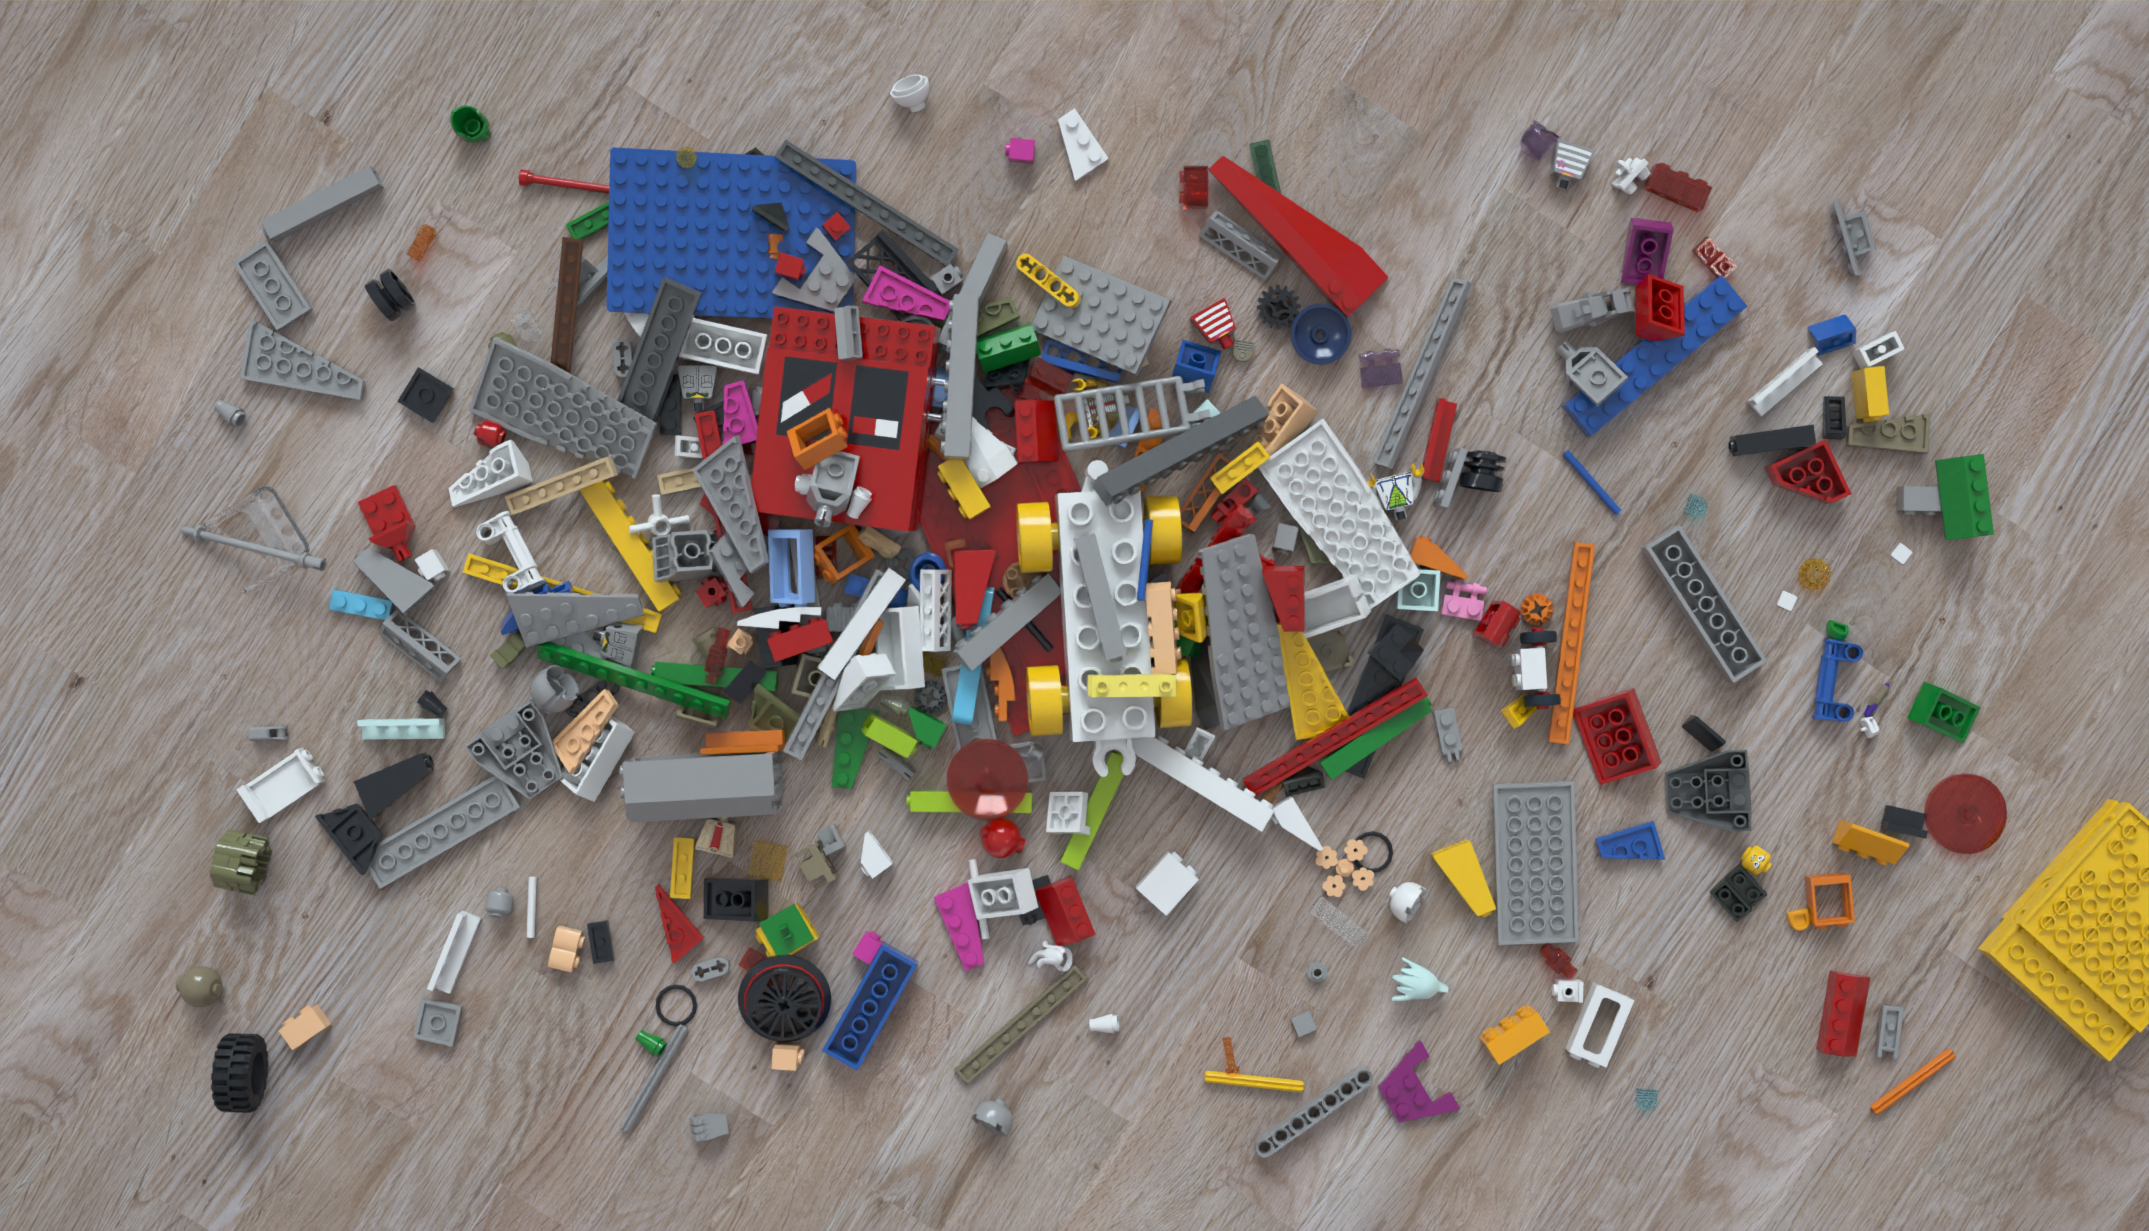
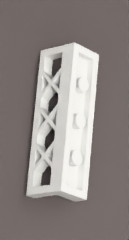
M1815 347L1807 349L1747 401L1759 417L1763 416L1822 365V362L1815 355L1819 352Z
M920 569L922 651H951L952 570ZM941 574H944V584H943V585L940 583V581H941ZM942 595L944 597L943 605H941L940 598ZM941 616L944 617V623L942 626L940 624ZM941 636L944 638V647H940Z
M466 911L457 913L427 987L428 990L439 989L449 994L452 993L482 918Z

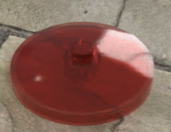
M981 739L965 745L955 754L948 767L947 788L953 803L964 814L978 820H997L1009 815L1021 804L1027 791L1028 772L1022 757L1014 748L998 740Z
M1969 773L1955 774L1941 780L1931 790L1924 809V814L1926 815L1925 823L1932 838L1945 849L1961 854L1978 853L1992 846L2000 838L2007 821L2006 802L2000 790L1988 779Z

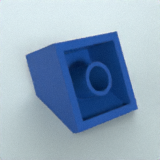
M1182 339L1172 377L1180 376L1183 384L1204 379L1205 393H1209L1221 351Z

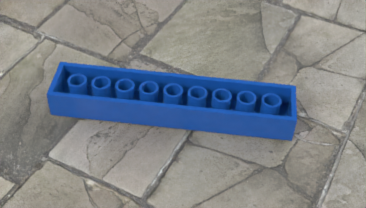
M1722 275L1715 278L1684 304L1685 334L1682 337L1654 342L1643 338L1614 362L1628 377V380L1598 407L1581 390L1561 407L1586 437L1592 436L1748 306Z

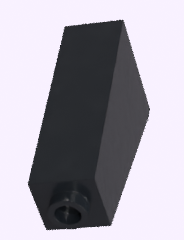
M1814 424L1731 436L1728 442V448L1733 457L1816 445Z
M426 752L420 753L354 781L369 819L379 816L434 771L432 767L434 762L430 755H427Z

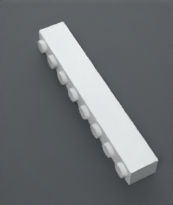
M1160 735L1158 738H1132V748L1137 756L1261 832L1264 830L1275 811L1272 809L1273 804L1265 799L1260 802L1254 798L1255 793L1247 788L1242 791L1237 787V782L1230 778L1224 780L1220 777L1221 773L1212 767L1209 770L1202 766L1204 762L1194 756L1192 759L1185 756L1186 751L1178 746L1175 749L1168 745L1169 741Z

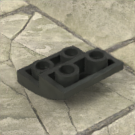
M1741 864L1732 869L1710 891V894L1736 922L1751 912L1752 907L1767 896L1766 891Z

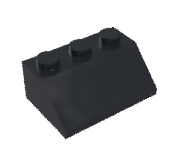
M791 604L790 607H779L777 605L754 608V615L796 607L795 604ZM779 621V629L756 627L762 669L797 664L799 654L774 662L766 639L770 638V633L781 630V633L788 632V627L799 624V622Z

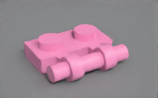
M1447 580L1445 588L1453 589L1452 595L1444 594L1440 614L1481 621L1485 601L1477 600V595H1486L1487 587L1480 586L1477 583L1472 585L1465 584L1460 580ZM1460 591L1470 592V598L1459 597Z

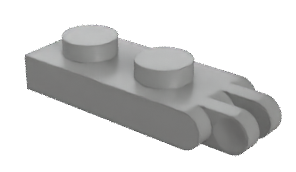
M1454 707L1433 711L1442 756L1447 757L1448 763H1452V754H1454L1456 762L1460 761L1459 753H1462L1463 750Z

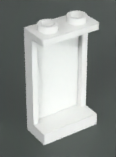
M296 749L293 754L250 783L236 789L259 823L266 822L325 782L323 771L320 767L315 766L312 761L313 757L307 749Z

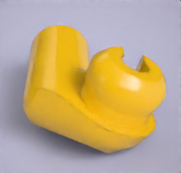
M1069 412L1065 415L1069 440L1072 439L1070 428L1074 423L1078 422L1077 412Z

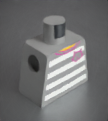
M1560 139L1555 141L1550 175L1558 177L1556 188L1567 191L1570 181L1579 182L1595 150Z

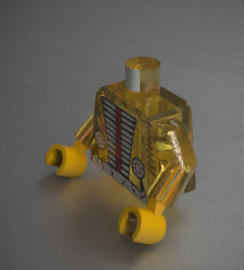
M1078 378L1072 380V382H1077L1079 385L1078 388L1072 389L1073 391L1110 387L1108 383L1096 379L1083 380ZM1128 393L1123 394L1125 406L1131 405ZM1115 394L1103 396L1109 432L1119 421ZM1095 397L1083 399L1089 423L1088 432L1091 434L1089 440L1101 435Z

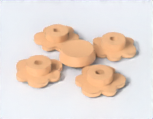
M1348 840L1347 846L1344 848L1348 859L1338 861L1336 858L1337 852L1327 845L1323 847V850L1316 852L1318 857L1315 862L1318 866L1329 869L1330 866L1336 865V871L1339 874L1334 877L1328 876L1327 881L1323 882L1322 888L1327 891L1328 896L1340 897L1343 894L1342 890L1346 888L1342 877H1347L1351 874L1354 879L1353 885L1358 886L1362 891H1365L1368 886L1374 884L1372 880L1374 878L1373 871L1367 870L1365 867L1360 868V871H1354V865L1351 862L1356 859L1361 861L1363 855L1367 854L1368 849L1363 845L1362 840Z

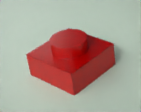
M838 212L822 225L834 241L838 240L851 228Z

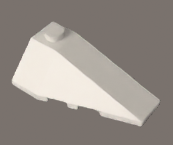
M942 413V419L946 421L947 413ZM972 417L970 461H964L981 489L1001 477L1017 465L1018 462L1005 443L999 441L992 435V432L988 429L986 430Z

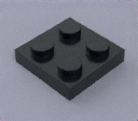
M418 367L397 402L434 423L455 388Z

